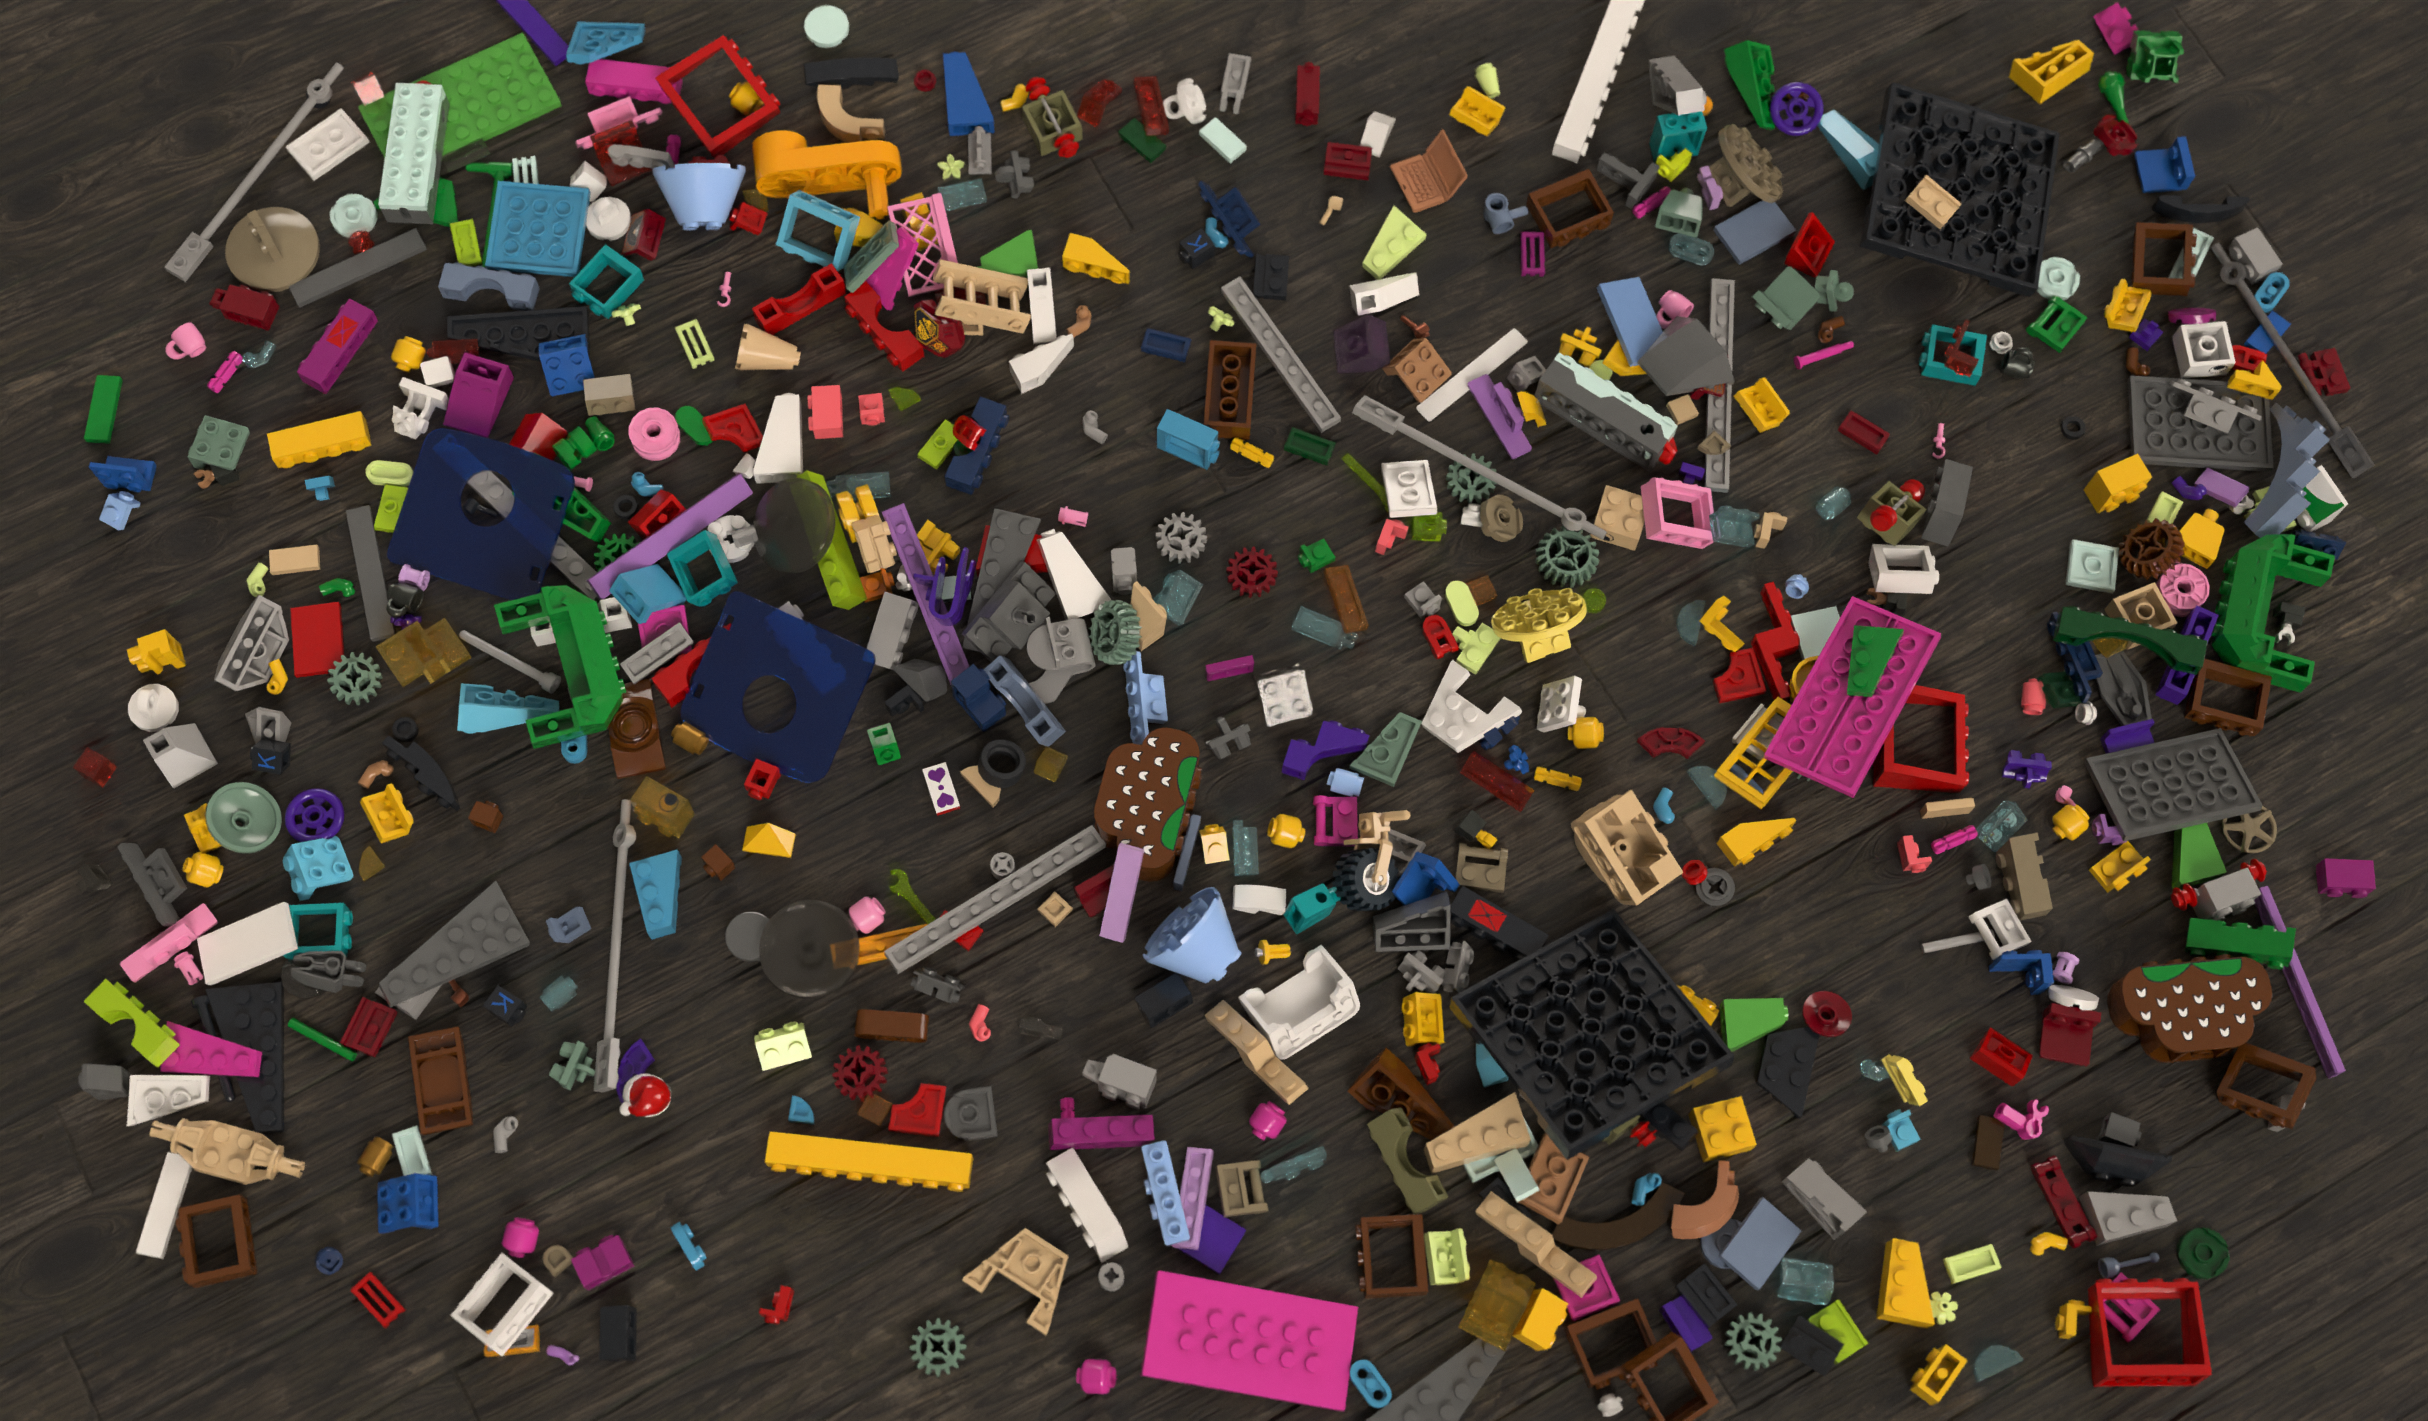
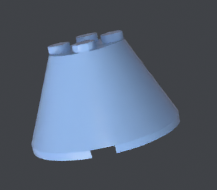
M727 163L675 164V168H667V170L666 166L653 168V175L678 224L683 226V230H697L699 226H706V230H719L722 224L726 223L746 172V167L743 165H737V169H732L730 164Z
M1208 887L1190 897L1192 902L1183 909L1178 906L1155 930L1145 946V949L1148 951L1147 955L1143 954V958L1148 963L1204 983L1209 982L1213 978L1219 981L1227 973L1225 968L1230 963L1235 962L1240 957L1241 952L1238 950L1220 893L1216 888Z

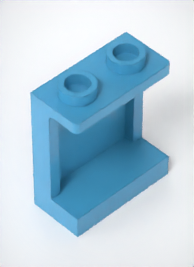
M659 564L619 574L609 590L638 624L646 623L652 612L683 605L686 601L684 592Z

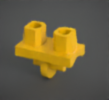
M1588 326L1584 332L1578 329L1575 330L1574 336L1581 338V340L1563 333L1560 339L1562 344L1559 353L1571 357L1575 349L1583 352L1578 363L1588 368L1596 358L1599 359L1601 349L1586 343L1588 341L1595 344L1597 340L1596 337L1589 335L1592 328Z
M206 803L197 810L184 815L189 830L201 853H207L221 847L211 836L205 821Z

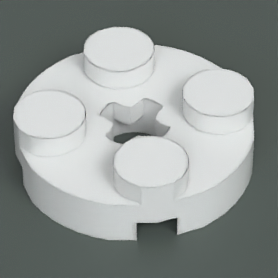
M739 515L721 517L708 526V531L717 535L729 563L738 562L746 558L755 543L736 548L734 543L729 544L728 541H724L731 532L750 526Z

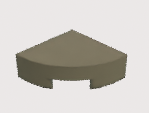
M1713 431L1698 445L1697 449L1705 454L1719 455L1727 452L1731 445Z

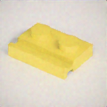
M1888 1054L1881 1059L1904 1103L1908 1102L1912 1105L1921 1106L1928 1101L1924 1095L1925 1088L1920 1081L1916 1080L1912 1073L1914 1071L1913 1066L1906 1058L1894 1055L1891 1057Z

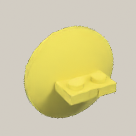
M1537 588L1530 590L1527 595L1508 598L1506 600L1507 603L1493 615L1491 624L1494 633L1498 637L1509 641H1520L1524 660L1530 663L1548 654L1571 648L1568 630L1584 619L1587 607L1584 598L1574 593L1571 588L1547 591Z

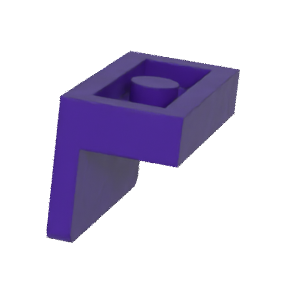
M2149 719L2109 729L2100 738L2105 753L2155 743L2150 732V728L2155 724L2154 720Z
M1682 1296L1674 1301H1670L1659 1309L1672 1332L1683 1338L1690 1352L1712 1339V1335Z

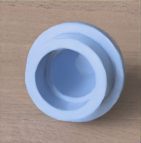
M1794 574L1788 578L1785 583L1786 593L1795 599L1802 598L1809 590V583L1806 581V577H1803L1801 574Z

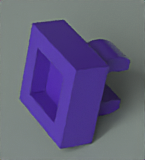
M2144 319L2139 324L2136 332H2132L2129 338L2148 351L2162 335L2163 331L2158 328L2159 325L2151 320L2149 322L2147 319Z
M1683 462L1678 474L1685 476L1683 483L1692 485L1694 480H1702L1705 469Z

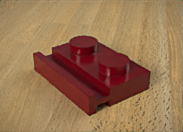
M1328 142L1324 175L1368 181L1372 147Z
M362 997L340 1043L376 1058L398 1012L395 1009Z

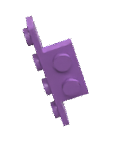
M1488 374L1468 382L1469 390L1510 458L1515 459L1530 452L1532 447L1521 430L1524 414L1513 403L1510 390L1508 388L1505 389L1501 382L1494 385Z

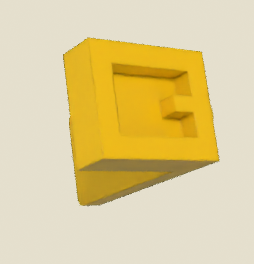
M1722 596L1713 603L1699 621L1708 633L1716 635L1721 640L1725 648L1736 652L1745 643L1720 622L1727 614L1728 610L1726 607L1731 602L1728 598Z

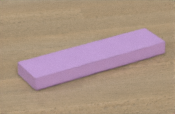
M1124 843L1119 844L1100 931L1101 937L1121 943L1125 941L1145 849Z
M1187 1147L1180 1199L1190 1239L1172 1244L1173 1248L1198 1250L1214 1154L1212 1149Z

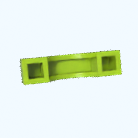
M105 979L84 1002L109 1024L122 1019H133L136 1031L131 1045L147 1060L159 1067L180 1045L173 1039L176 1034L165 1024L160 1027L157 1024L160 1019L150 1010L146 1013L143 1012L141 1009L144 1005L134 996L129 999L126 996L129 991L119 982L113 985Z

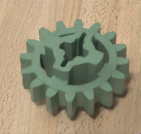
M1472 453L1470 459L1490 469L1491 461L1484 463V456H1481L1478 460L1475 454ZM1454 461V465L1449 466V473L1446 476V480L1449 481L1447 489H1453L1452 496L1459 495L1460 502L1466 498L1468 499V504H1470L1473 499H1476L1479 504L1481 503L1482 496L1485 499H1489L1490 493H1494L1495 482L1469 468H1465V466ZM1471 473H1472V478H1473V485H1471V480H1470V474H1471Z
M351 652L348 659L341 655L342 662L334 661L336 669H329L328 671L333 676L327 679L328 683L333 685L330 688L331 692L337 693L336 697L339 701L345 697V702L348 705L352 700H355V703L360 705V699L363 698L367 703L370 702L368 696L371 694L376 697L377 693L374 689L382 687L381 683L377 681L383 678L382 674L378 672L380 670L379 665H373L374 660L372 657L365 660L364 653L356 657L354 652ZM359 665L367 667L370 671L360 669ZM355 671L359 676L356 679L357 682H355L356 686L352 682V680L354 679ZM340 686L350 688L351 693L343 690Z
M1748 1313L1746 1320L1740 1315L1737 1317L1738 1324L1735 1322L1729 1324L1733 1331L1725 1332V1336L1729 1337L1730 1340L1726 1341L1724 1346L1731 1347V1351L1727 1355H1735L1734 1364L1743 1362V1369L1745 1370L1750 1365H1752L1754 1371L1759 1369L1760 1364L1764 1368L1768 1367V1360L1774 1362L1777 1359L1773 1352L1779 1353L1781 1351V1348L1776 1346V1343L1782 1341V1338L1775 1337L1774 1334L1779 1330L1778 1327L1771 1329L1770 1324L1772 1320L1769 1319L1763 1322L1762 1314H1759L1754 1319L1753 1314ZM1752 1325L1760 1327L1763 1331L1754 1329ZM1738 1332L1742 1336L1739 1344H1737L1736 1340ZM1756 1338L1758 1343L1750 1346L1748 1341ZM1769 1339V1349L1767 1353H1765L1766 1349L1764 1348L1766 1340ZM1745 1352L1751 1354L1755 1359L1746 1357L1742 1353Z
M937 1318L936 1325H932L928 1320L926 1321V1329L918 1327L919 1336L912 1335L916 1345H911L910 1350L916 1351V1354L911 1358L913 1361L920 1360L917 1365L919 1370L927 1367L926 1375H930L932 1370L935 1371L937 1377H940L942 1370H945L947 1375H949L950 1367L953 1366L958 1369L959 1366L956 1361L958 1359H965V1356L960 1353L967 1349L966 1345L960 1344L965 1339L964 1334L957 1336L959 1327L955 1326L951 1329V1322L949 1320L946 1321L945 1325H941L940 1318ZM944 1331L942 1335L935 1336L931 1332ZM924 1340L927 1343V1351L922 1356L921 1345ZM930 1340L939 1345L943 1342L942 1347L946 1356L939 1351L933 1353L935 1349ZM953 1340H955L956 1344L954 1355L950 1352V1344ZM935 1360H944L946 1362L941 1365L931 1364Z

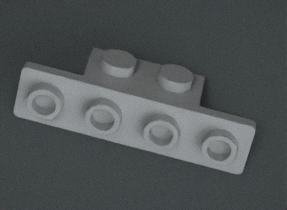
M2178 378L2177 382L2173 380L2170 382V385L2192 393L2183 416L2223 432H2229L2238 412L2260 420L2262 417L2256 414L2258 409L2248 405L2240 408L2234 405L2235 400L2222 396L2221 400L2212 396L2213 391L2200 387L2199 391L2190 388L2192 383Z

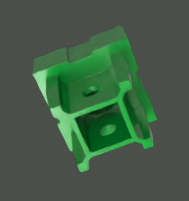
M2133 31L2130 46L2132 50L2131 56L2128 58L2126 75L2130 79H2139L2146 83H2149L2151 78L2178 83L2176 62L2177 57L2184 53L2181 45L2182 36L2178 31H2161L2160 33Z

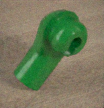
M335 578L319 585L323 596L335 591H342L344 597L355 594L354 584L349 580Z

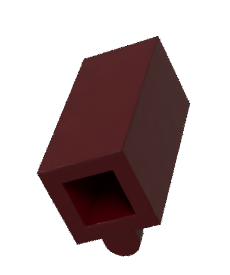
M1306 62L1304 65H1298L1295 124H1302L1304 126L1318 125L1320 66H1313L1312 62Z

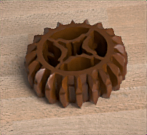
M2155 518L2152 523L2146 519L2143 525L2137 522V528H2129L2130 534L2123 535L2124 542L2119 543L2121 549L2119 556L2122 565L2126 567L2131 575L2134 574L2138 578L2143 576L2147 580L2151 575L2158 579L2161 573L2167 576V570H2175L2174 563H2181L2179 556L2185 555L2183 549L2185 542L2181 532L2178 531L2175 525L2169 524L2165 519L2160 522L2159 519ZM2166 539H2168L2167 548H2164V542ZM2137 550H2140L2138 553L2139 557L2135 559Z

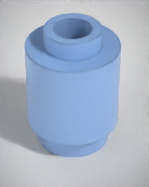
M1336 768L1335 772H1330L1327 785L1331 786L1330 791L1353 797V795L1359 797L1364 778L1359 777L1358 773Z

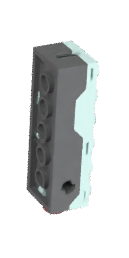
M418 81L415 84L396 83L378 203L387 222L433 224L449 112V101L442 85H433L428 81Z
M1558 353L1540 378L1535 397L1542 406L1650 473L1659 461L1665 465L1670 464L1678 450L1673 437L1678 425L1671 418L1658 414L1650 405L1637 401L1632 394L1623 392L1616 388L1611 381L1598 377L1591 369L1577 364L1572 357Z

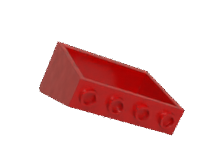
M724 35L655 77L663 92L714 159L718 155H724L781 113L778 108L780 105L778 99L773 93L769 95L764 89L767 86L760 75L754 76L751 72L753 68L746 57L741 58L737 51L740 49L732 38L727 40ZM723 49L765 106L714 138H711L672 85Z
M1915 685L1906 703L1954 707L1955 775L1894 763L1893 725L1873 762V786L1960 793L1969 782V772L1966 771L1965 763L1969 759V750L1965 748V740L1968 739L1969 727L1965 726V718L1968 716L1969 706L1968 703H1965V695Z
M2160 1278L2149 1279L2147 1282H2138L2137 1279H2124L2118 1283H2112L2111 1279H2099L2088 1289L2089 1306L2092 1307V1313H2089L2093 1387L2196 1386L2212 1375L2198 1282H2189L2187 1278L2174 1279L2172 1282H2163V1279ZM2180 1299L2183 1365H2112L2103 1300Z

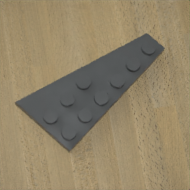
M1487 1331L1366 1421H1458L1509 1346Z

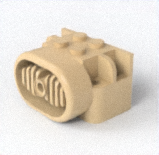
M1632 790L1627 791L1623 795H1615L1607 801L1599 803L1585 811L1578 819L1571 823L1575 844L1583 859L1596 876L1607 884L1614 897L1623 905L1640 904L1683 873L1667 847V839L1662 833H1658L1654 826L1655 821L1648 812H1645Z

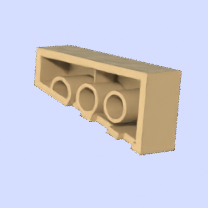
M1516 1093L1510 1094L1428 1142L1424 1152L1431 1174L1509 1152L1515 1148L1519 1149L1528 1146L1531 1139Z

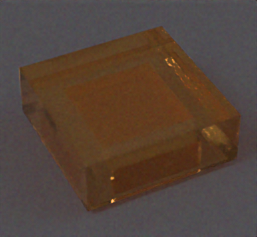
M1488 575L1466 583L1477 606L1497 599L1498 595Z
M875 1094L874 1098L868 1095L857 1114L880 1127L891 1109L892 1103Z

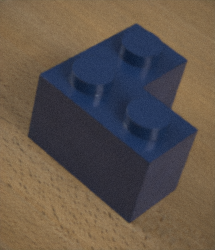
M972 664L951 680L953 698L977 726L985 732L1006 715L1004 707L1006 703L999 694L994 695L990 690L988 674L982 668L978 670Z

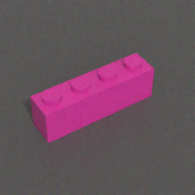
M600 59L589 63L585 81L589 94L595 96H615L619 99L630 96V98L640 101L651 100L664 104L672 103L655 79V77L670 67ZM682 79L672 85L679 95Z

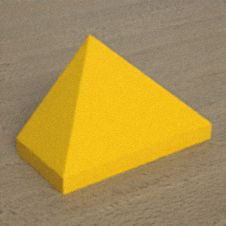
M770 823L748 826L742 850L791 858L796 834Z

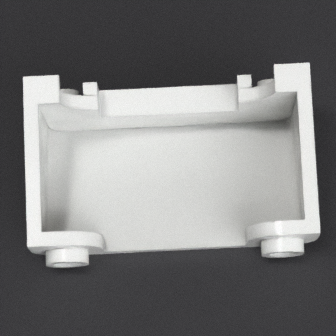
M1322 945L1314 950H1310L1305 955L1303 971L1270 992L1264 994L1261 989L1253 988L1248 989L1239 996L1241 1005L1259 1032L1267 1039L1278 1059L1291 1057L1352 1018L1359 1011L1360 1002L1353 981Z

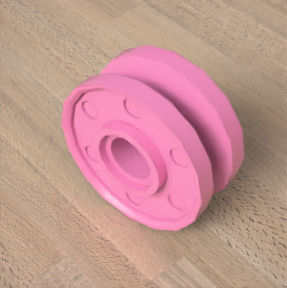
M647 408L638 412L632 418L629 425V438L636 453L642 458L658 461L670 457L677 450L680 444V431L674 416L667 410ZM652 432H660L658 436L650 437Z
M2181 563L2174 565L2175 570L2168 569L2167 576L2162 574L2156 583L2173 616L2177 617L2187 616L2196 605L2201 607L2209 596L2210 588L2207 577L2200 569ZM2178 587L2184 589L2186 593L2180 592Z

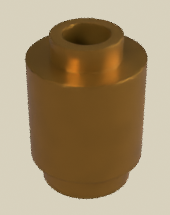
M684 722L682 725L678 723L671 733L673 737L672 742L691 754H702L709 742V738L705 737L704 732L687 722Z
M379 1137L369 1141L357 1162L361 1166L359 1171L370 1177H373L374 1174L380 1175L392 1155L393 1145Z

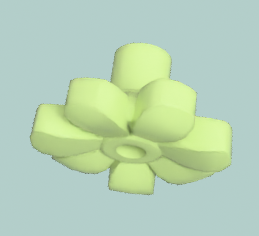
M632 303L627 307L625 305L618 307V310L613 311L611 314L613 317L624 318L626 326L635 323L633 314L641 309L639 304Z
M1213 306L1209 308L1208 313L1214 319L1210 328L1218 331L1221 325L1225 324L1231 327L1234 325L1231 315L1228 313L1224 314L1223 311Z
M1939 1292L1932 1293L1930 1303L1936 1323L1944 1325L1946 1320L1949 1322L1953 1321L1956 1316L1952 1311L1958 1309L1957 1303L1949 1302L1951 1295L1946 1292L1942 1296Z

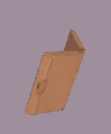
M1444 129L1439 132L1429 145L1425 154L1390 165L1414 213L1449 200L1468 176Z

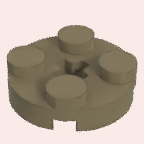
M1495 495L1481 503L1480 518L1482 532L1486 536H1491L1500 542H1507L1515 538L1523 528L1522 514L1519 509L1515 510L1512 505L1514 502L1509 497Z

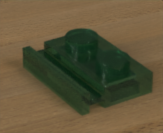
M2066 672L2045 673L2036 678L2038 682L2042 681L2045 699L2052 708L2071 707L2082 703L2080 697L2075 695L2073 681L2070 680Z

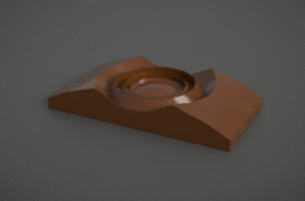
M651 679L640 680L636 684L633 682L624 683L626 693L622 694L623 702L608 726L611 751L618 779L666 769Z
M459 1026L408 1036L421 1135L473 1125L472 1099L466 1072V1056Z

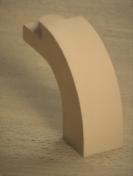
M818 85L817 98L820 115L824 125L831 134L846 143L860 142L862 138L870 140L884 139L885 128L883 119H866L850 116L842 109L843 95L841 86Z

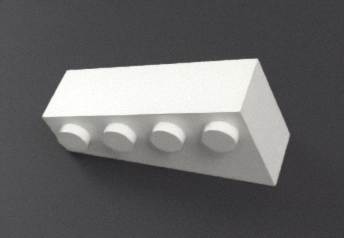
M1073 1147L1046 1162L1049 1169L1046 1175L1053 1187L1057 1185L1061 1192L1058 1195L1065 1207L1069 1205L1072 1210L1070 1215L1075 1225L1082 1227L1084 1231L1082 1235L1089 1248L1093 1246L1101 1262L1103 1263L1128 1248L1120 1224Z

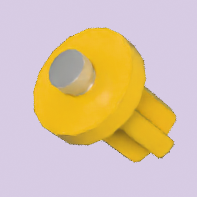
M1260 940L1258 948L1255 949V955L1259 957L1262 965L1268 964L1270 959L1287 958L1291 954L1288 944L1269 945L1267 940Z

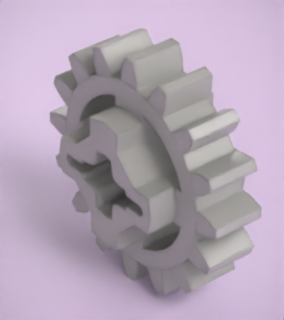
M1184 512L1181 513L1180 517L1173 513L1171 520L1165 517L1164 525L1159 524V532L1156 533V540H1158L1157 549L1162 548L1161 555L1169 554V561L1178 558V564H1181L1183 558H1186L1188 563L1191 562L1192 555L1195 558H1199V551L1204 552V543H1207V536L1204 535L1206 534V528H1200L1201 520L1194 522V515L1192 514L1189 518H1185ZM1171 528H1173L1172 532L1167 534V532ZM1197 539V541H1196V543L1194 544V546L1190 548L1191 543H1194L1195 540Z

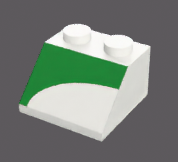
M2322 465L2317 467L2320 472L2303 488L2307 493L2304 497L2310 502V505L2297 517L2299 525L2309 532L2330 523L2348 505V502Z

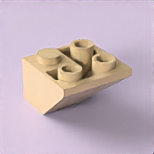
M1136 581L1133 583L1130 604L1133 609L1137 610L1136 616L1140 618L1139 626L1142 627L1140 629L1142 637L1139 638L1140 647L1138 648L1140 651H1143L1164 636L1167 613L1161 604L1154 602L1150 591Z

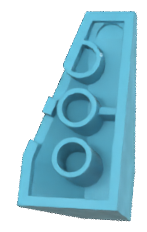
M1835 110L1824 114L1818 124L1819 129L1862 190L1873 185L1879 144Z
M461 683L457 731L473 734L523 724L528 719L558 712L559 701L534 695L523 698L516 695L515 691L507 690L504 694L493 691L494 687Z

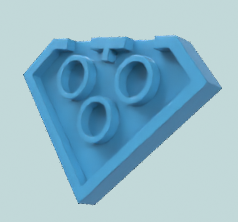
M577 22L566 53L567 62H574L576 64L591 63L642 43L645 34V24Z

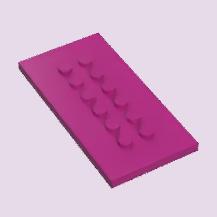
M1852 596L1767 748L1764 758L1854 798L1941 639V633ZM1854 625L1904 629V633L1885 667L1884 674L1873 696L1847 695Z
M1157 1271L1141 1376L1336 1411H1345L1358 1307Z

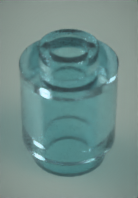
M1834 487L1818 501L1816 510L1823 519H1833L1851 505V495L1845 488Z
M561 975L543 990L544 993L539 997L553 1012L556 1008L558 1010L577 995L574 990L578 986L569 976L564 979Z

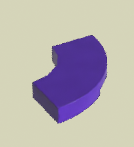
M641 1038L626 1051L620 1062L616 1088L621 1104L624 1103L623 1090L627 1081L635 1075L645 1074L647 1068L655 1061Z

